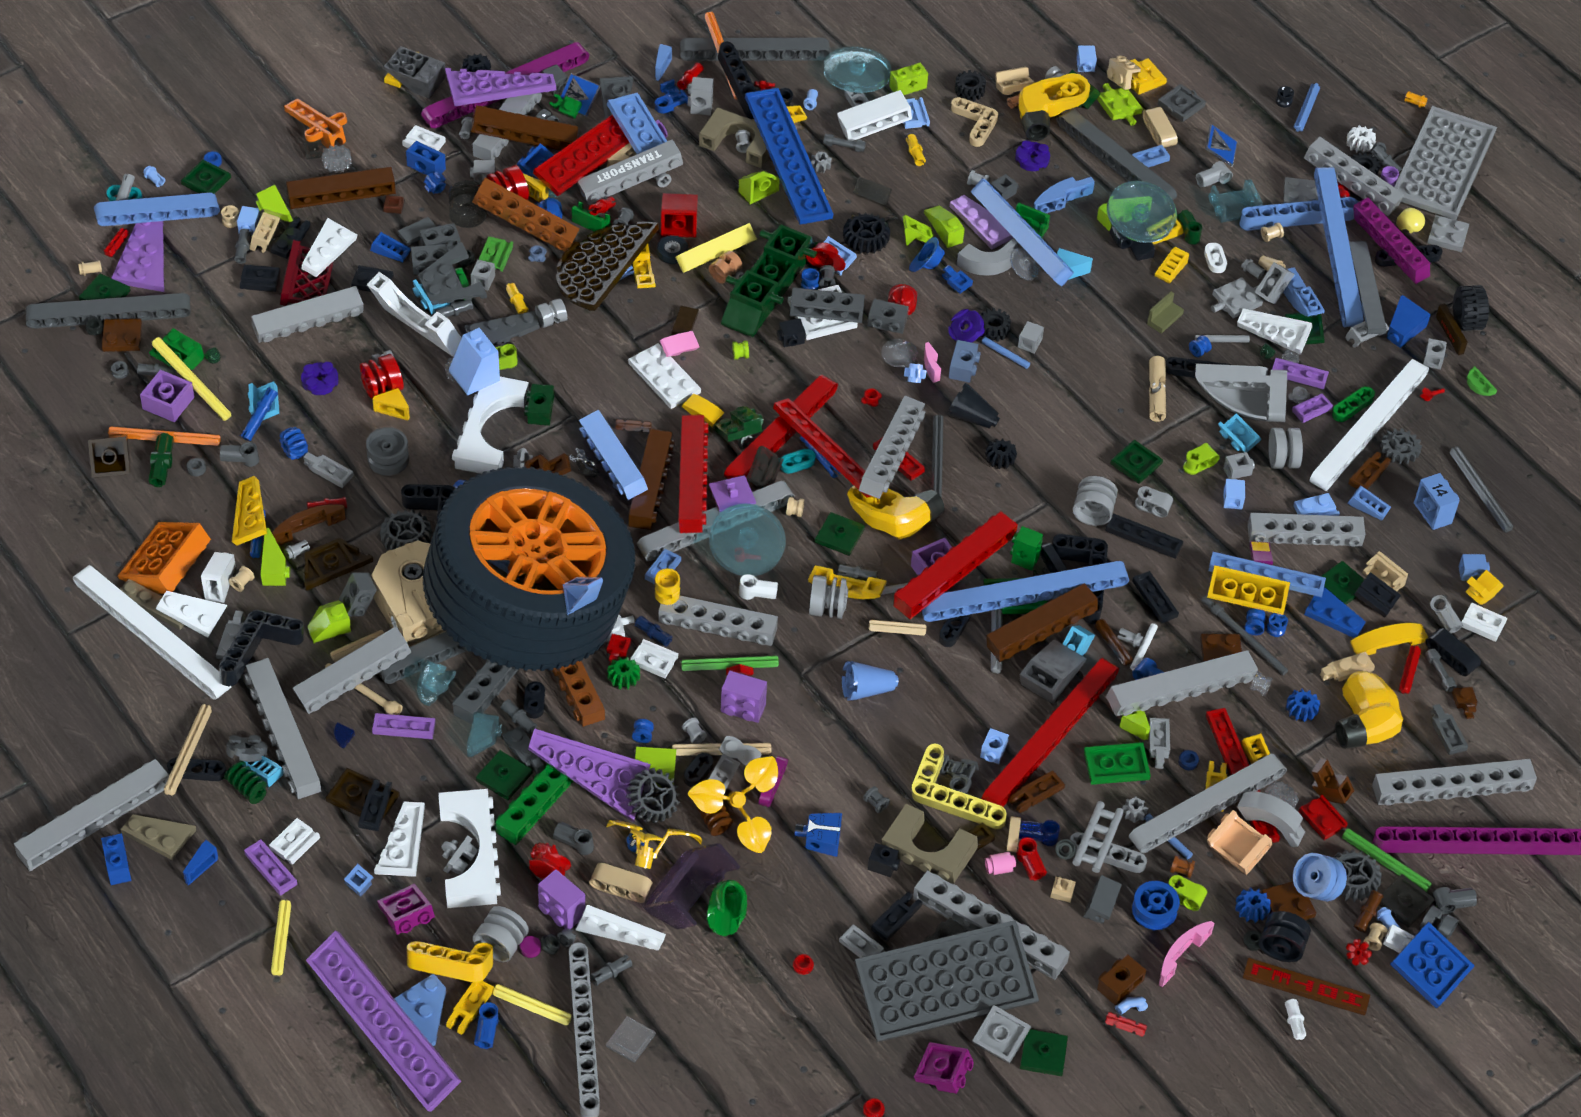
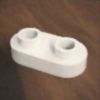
M1208 243L1205 246L1204 255L1209 269L1214 273L1224 272L1227 260L1222 246L1218 243Z

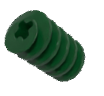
M239 761L226 771L224 779L233 785L251 804H257L264 799L267 793V782L262 780L259 775L256 776V772L251 771V768L246 766L244 761Z

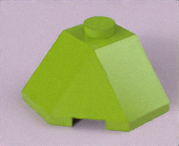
M765 171L754 172L739 179L738 192L749 204H752L778 192L780 178Z
M276 185L256 193L258 200L255 202L260 211L264 210L265 213L279 217L280 220L293 221Z
M338 600L319 606L307 626L313 643L351 632L350 618L341 601Z

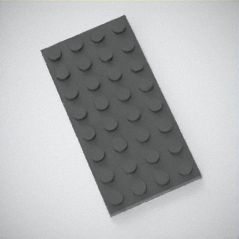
M1016 920L854 960L876 1043L989 1014L993 1005L1005 1011L1039 1002Z

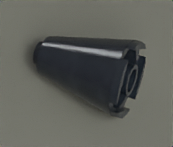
M965 383L962 386V391L958 392L947 414L988 429L991 426L995 428L1000 420L998 417L999 413L969 384Z

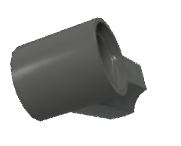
M246 442L241 446L221 445L220 460L243 462L245 466L253 467L259 463L257 446L253 442Z
M564 822L558 823L555 827L554 839L576 848L580 855H588L593 852L594 842L590 830H579Z
M1442 887L1432 893L1436 907L1443 910V914H1449L1455 911V909L1472 907L1477 904V895L1475 889L1472 888L1450 890L1448 887Z

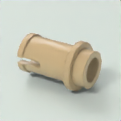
M100 260L78 264L80 275L86 276L89 273L102 272Z

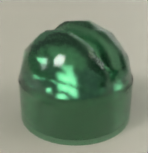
M1266 343L1260 349V355H1266L1264 359H1270L1276 353Z
M216 347L207 350L204 354L207 361L212 364L220 361L221 354Z

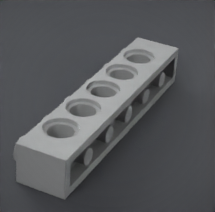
M1321 137L1309 146L1304 156V159L1317 168L1334 167L1337 181L1362 199L1368 197L1387 216L1399 206L1405 195Z
M1250 513L1248 521L1249 542L1355 547L1363 545L1366 535L1364 518L1355 516Z
M680 596L674 604L660 605L658 622L772 646L777 631L778 616Z

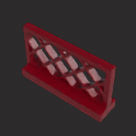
M293 240L280 305L287 306L288 302L298 303L312 299L316 295H326L333 262L325 269L327 274L322 276L319 274L316 279L310 281L307 277L310 273L302 272L299 268L302 267L305 259L302 253L308 254L311 248L300 246V241ZM303 279L306 283L300 286L296 281ZM321 282L324 287L317 289L314 284ZM311 287L314 292L307 294L303 289ZM300 292L303 297H293V294Z

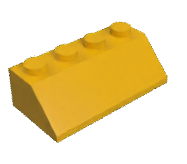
M1214 565L1207 598L1283 615L1290 582Z

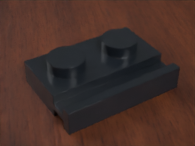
M244 265L239 284L240 289L276 292L280 268Z
M358 265V270L354 275L351 287L356 286L358 290L372 292L367 284L374 276L380 272L392 280L394 277L393 271Z
M1371 572L1354 593L1356 597L1384 618L1401 596V594Z

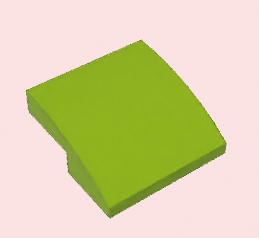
M636 747L635 760L651 764L650 769L655 768V771L662 769L663 775L669 773V780L675 778L676 749Z

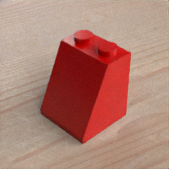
M663 193L661 236L674 235L696 238L698 195Z

